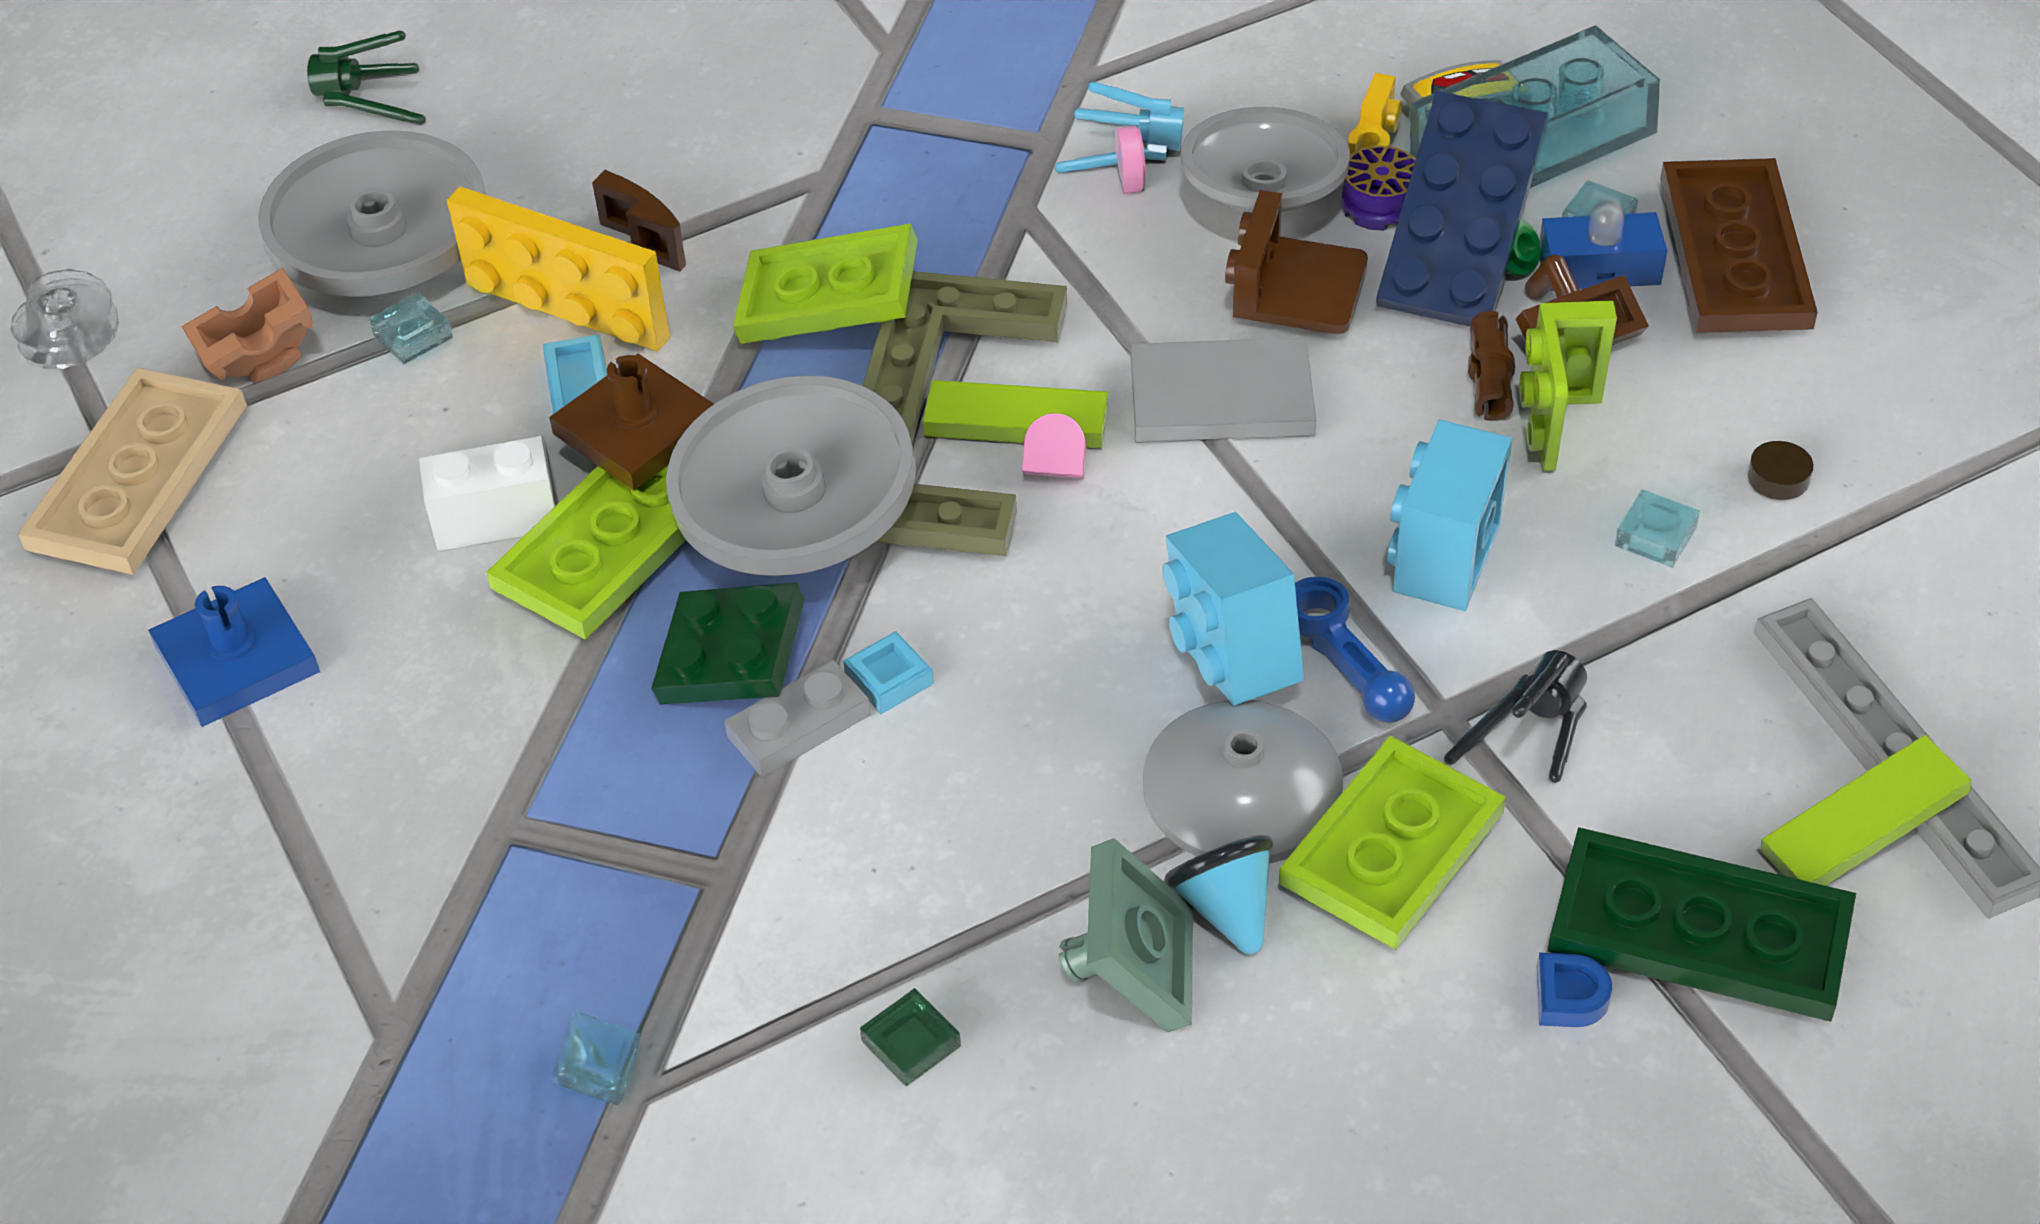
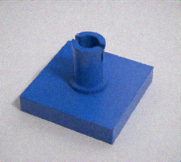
M266 577L235 591L224 585L213 586L211 588L216 598L215 600L210 601L206 590H204L196 598L195 609L148 629L155 648L201 727L320 672L314 653Z

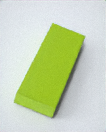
M932 380L923 419L924 436L1024 443L1027 430L1035 420L1047 414L1058 413L1069 416L1078 423L1085 436L1087 448L1102 449L1108 411V391Z
M1923 735L1761 839V852L1784 876L1826 886L1969 794L1972 779L1928 736Z

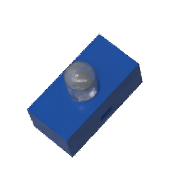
M1605 199L1593 206L1590 216L1542 218L1539 239L1541 247L1540 264L1550 255L1558 254L1566 260L1579 289H1585L1625 275L1630 287L1662 284L1668 250L1657 212L1625 214L1623 207L1618 202Z

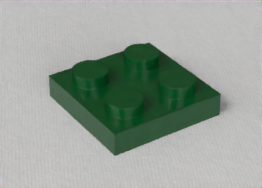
M797 582L680 592L651 687L660 705L779 697L805 600Z

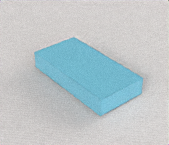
M600 334L543 344L553 414L607 376Z

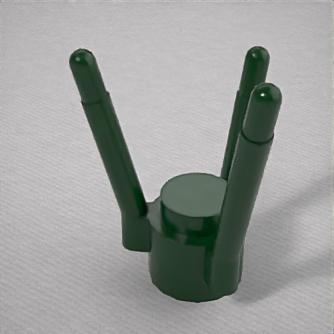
M399 30L388 34H381L335 47H319L318 54L310 56L307 66L308 84L314 96H323L325 106H345L419 125L424 124L426 121L425 116L422 114L349 95L351 90H358L360 88L361 77L411 74L419 71V66L416 63L360 65L356 58L348 57L403 41L406 38L404 31Z

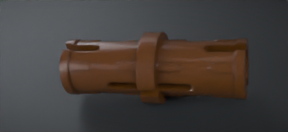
M1496 311L1481 312L1474 316L1470 322L1473 352L1468 357L1467 365L1468 374L1475 383L1474 410L1479 417L1482 416L1485 403L1484 420L1487 421L1505 419L1512 413L1514 407L1510 379L1515 374V357L1508 348V321L1504 315L1498 319L1499 314Z

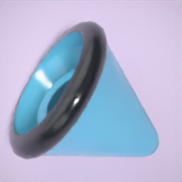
M1255 835L1225 844L1178 865L1165 875L1164 882L1239 950L1248 955L1255 954L1261 950L1264 943L1269 856L1273 847V840L1269 836Z

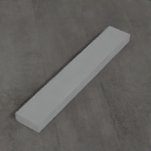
M1813 598L1757 618L1754 634L1866 771L1921 736L1926 735L1929 737ZM1972 786L1969 794L1914 828L1988 919L2040 897L2039 865Z

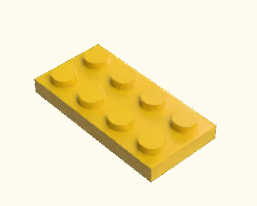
M461 186L447 199L467 286L483 293H490L519 303L526 308L539 310L568 320L577 326H585L619 338L626 343H634L657 352L670 339L655 251Z

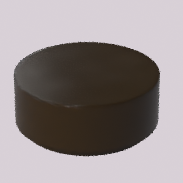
M1787 441L1766 442L1758 446L1752 453L1748 469V480L1757 492L1766 497L1778 500L1793 499L1802 495L1808 489L1814 467L1813 460L1806 450L1794 443Z

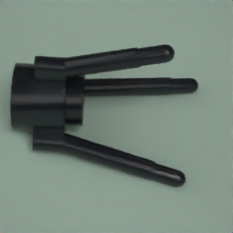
M1552 650L1545 652L1529 675H1522L1514 688L1445 754L1444 761L1448 765L1456 763L1511 711L1516 718L1523 717L1528 710L1542 718H1554L1557 715H1561L1563 721L1549 771V779L1554 783L1559 782L1568 760L1578 720L1587 708L1586 701L1579 696L1588 679L1587 672L1582 663L1564 651Z

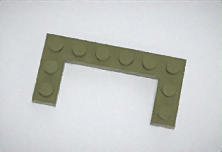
M913 271L905 318L892 319L881 323L863 386L880 395L896 409L902 417L913 443L943 332L1058 342L1067 307V286ZM914 484L912 494L904 511L893 526L876 542L1006 556L1017 513L1016 494Z

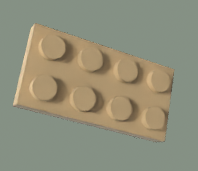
M136 368L18 532L24 550L134 575L247 407L242 389Z

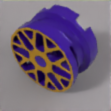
M1381 145L1365 147L1352 153L1341 196V209L1345 217L1351 214L1356 218L1355 225L1368 230L1384 231L1385 224L1396 223L1397 225L1416 158L1402 149Z

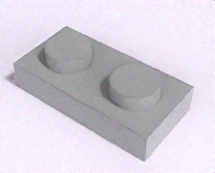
M831 660L783 687L779 697H765L724 720L728 739L763 778L869 717L871 713L869 698L838 664Z

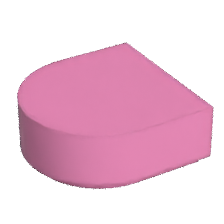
M1136 125L1116 128L1115 151L1123 194L1140 192L1145 187L1146 176L1144 147L1140 129Z
M1058 413L1047 414L1035 420L1025 436L1022 463L1023 474L1084 479L1086 440L1078 423L1069 416Z

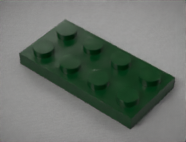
M1578 827L1547 952L1580 954L1596 960L1603 966L1831 1022L1837 1006L1856 893Z

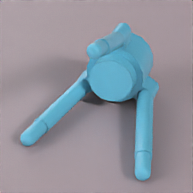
M1098 82L1089 83L1088 89L1090 92L1143 109H1140L1139 115L1077 108L1074 111L1076 118L1127 126L1136 125L1140 129L1143 143H1148L1147 147H1144L1145 159L1165 161L1166 150L1180 151L1184 107L1171 106V100L1150 98ZM1116 152L1058 162L1055 165V170L1058 173L1115 165L1118 164Z

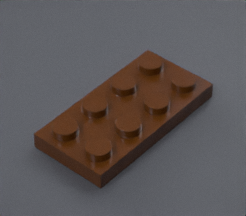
M1776 158L1663 162L1660 181L1696 333L1814 329L1818 311Z

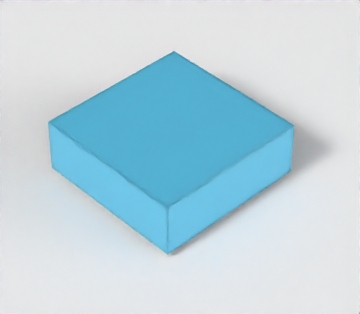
M897 631L843 661L844 672L869 698V702L880 714L934 684L932 668Z

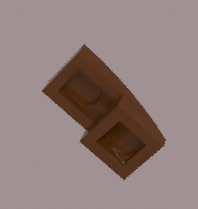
M604 170L592 182L600 225L629 235L632 244L655 251L658 264L681 272L686 266L680 223L674 214L658 198L638 184Z

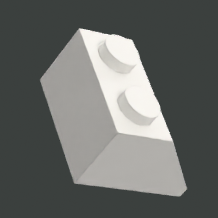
M544 436L419 458L424 503L438 552L524 536L556 506Z

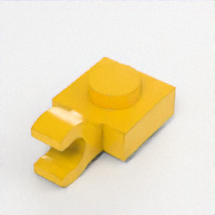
M1374 73L1361 105L1359 123L1348 136L1350 155L1365 147L1376 145L1390 146V135L1388 132L1396 133L1402 112V101L1394 99L1396 76Z

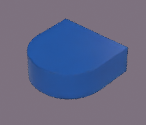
M1539 952L1537 961L1539 1026L1585 1027L1598 1022L1606 1014L1612 994V980L1607 970L1596 960L1584 955Z

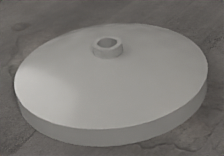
M366 132L323 144L305 153L282 170L263 196L258 216L259 228L271 262L278 270L283 267L293 282L305 288L330 295L353 297L382 295L422 284L458 263L461 258L447 199L459 186L485 195L486 192L482 176L476 164L466 153L453 144L440 138L417 132Z
M807 375L790 376L760 382L730 394L708 408L694 420L683 433L672 452L666 475V490L672 513L680 532L689 544L704 557L721 566L743 573L767 576L795 575L820 570L855 556L880 539L893 526L908 504L915 483V457L911 438L902 417L887 400L877 393L859 384L838 378Z

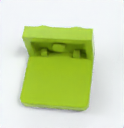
M1613 301L1540 303L1536 328L1527 329L1525 342L1527 364L1531 365L1530 371H1523L1520 374V402L1522 408L1531 407L1532 415L1528 416L1527 421L1529 451H1539L1542 471L1556 470L1566 405L1602 403L1617 320Z

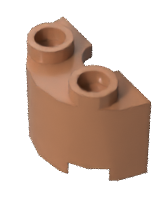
M283 267L248 287V299L240 308L233 311H225L215 306L181 326L205 367L218 379L225 381L226 376L233 378L249 376L253 383H260L282 374L301 357L302 354L298 347L306 336L307 328L313 329V321L309 307Z

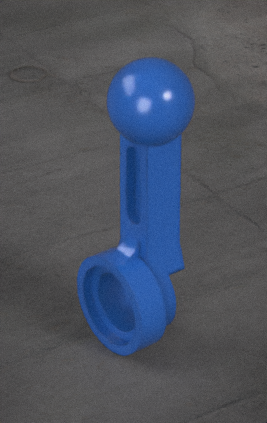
M1308 577L1295 582L1300 635L1312 639V648L1327 656L1362 694L1364 707L1370 716L1385 723H1393L1405 718L1411 712L1415 703L1413 685L1403 674L1396 671H1388L1347 628L1345 622L1349 617V594L1346 588L1338 581L1327 577ZM1316 608L1330 611V613L1322 616H1310L1304 612Z

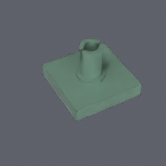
M1115 838L1092 846L1088 933L1064 939L1060 943L1059 948L1063 952L1059 953V959L1063 970L1076 983L1085 981L1088 977L1098 974L1167 1032L1191 1025L1193 907Z

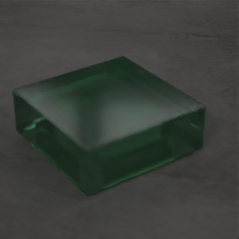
M916 988L860 1027L861 1041L906 1087L961 1047L960 1032Z

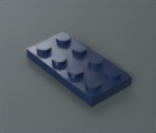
M1435 91L1376 296L1377 307L1470 326L1473 317L1481 312L1496 311L1547 128L1548 112Z

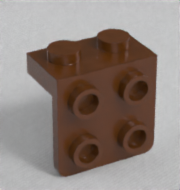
M1260 190L1253 212L1244 211L1241 217L1238 232V245L1241 248L1240 250H1230L1226 264L1225 283L1234 285L1233 317L1332 334L1347 332L1367 269V253L1356 248L1280 237L1282 193Z

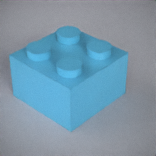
M1439 419L1429 443L1418 442L1409 472V477L1413 478L1410 486L1400 484L1391 510L1390 520L1400 523L1399 528L1397 527L1392 535L1386 559L1387 564L1395 566L1393 592L1466 612L1501 525L1512 446L1511 437Z
M1235 511L1165 535L1169 562L1163 564L1162 573L1168 592L1174 599L1176 614L1169 618L1171 635L1179 651L1182 653L1189 652L1196 660L1205 682L1209 686L1216 684L1230 703L1235 706L1304 681L1294 573Z

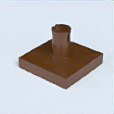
M639 353L617 357L616 363L618 368L614 363L610 362L606 369L607 376L549 417L553 435L634 491L668 466L672 452L686 429L704 411L714 405L713 402Z

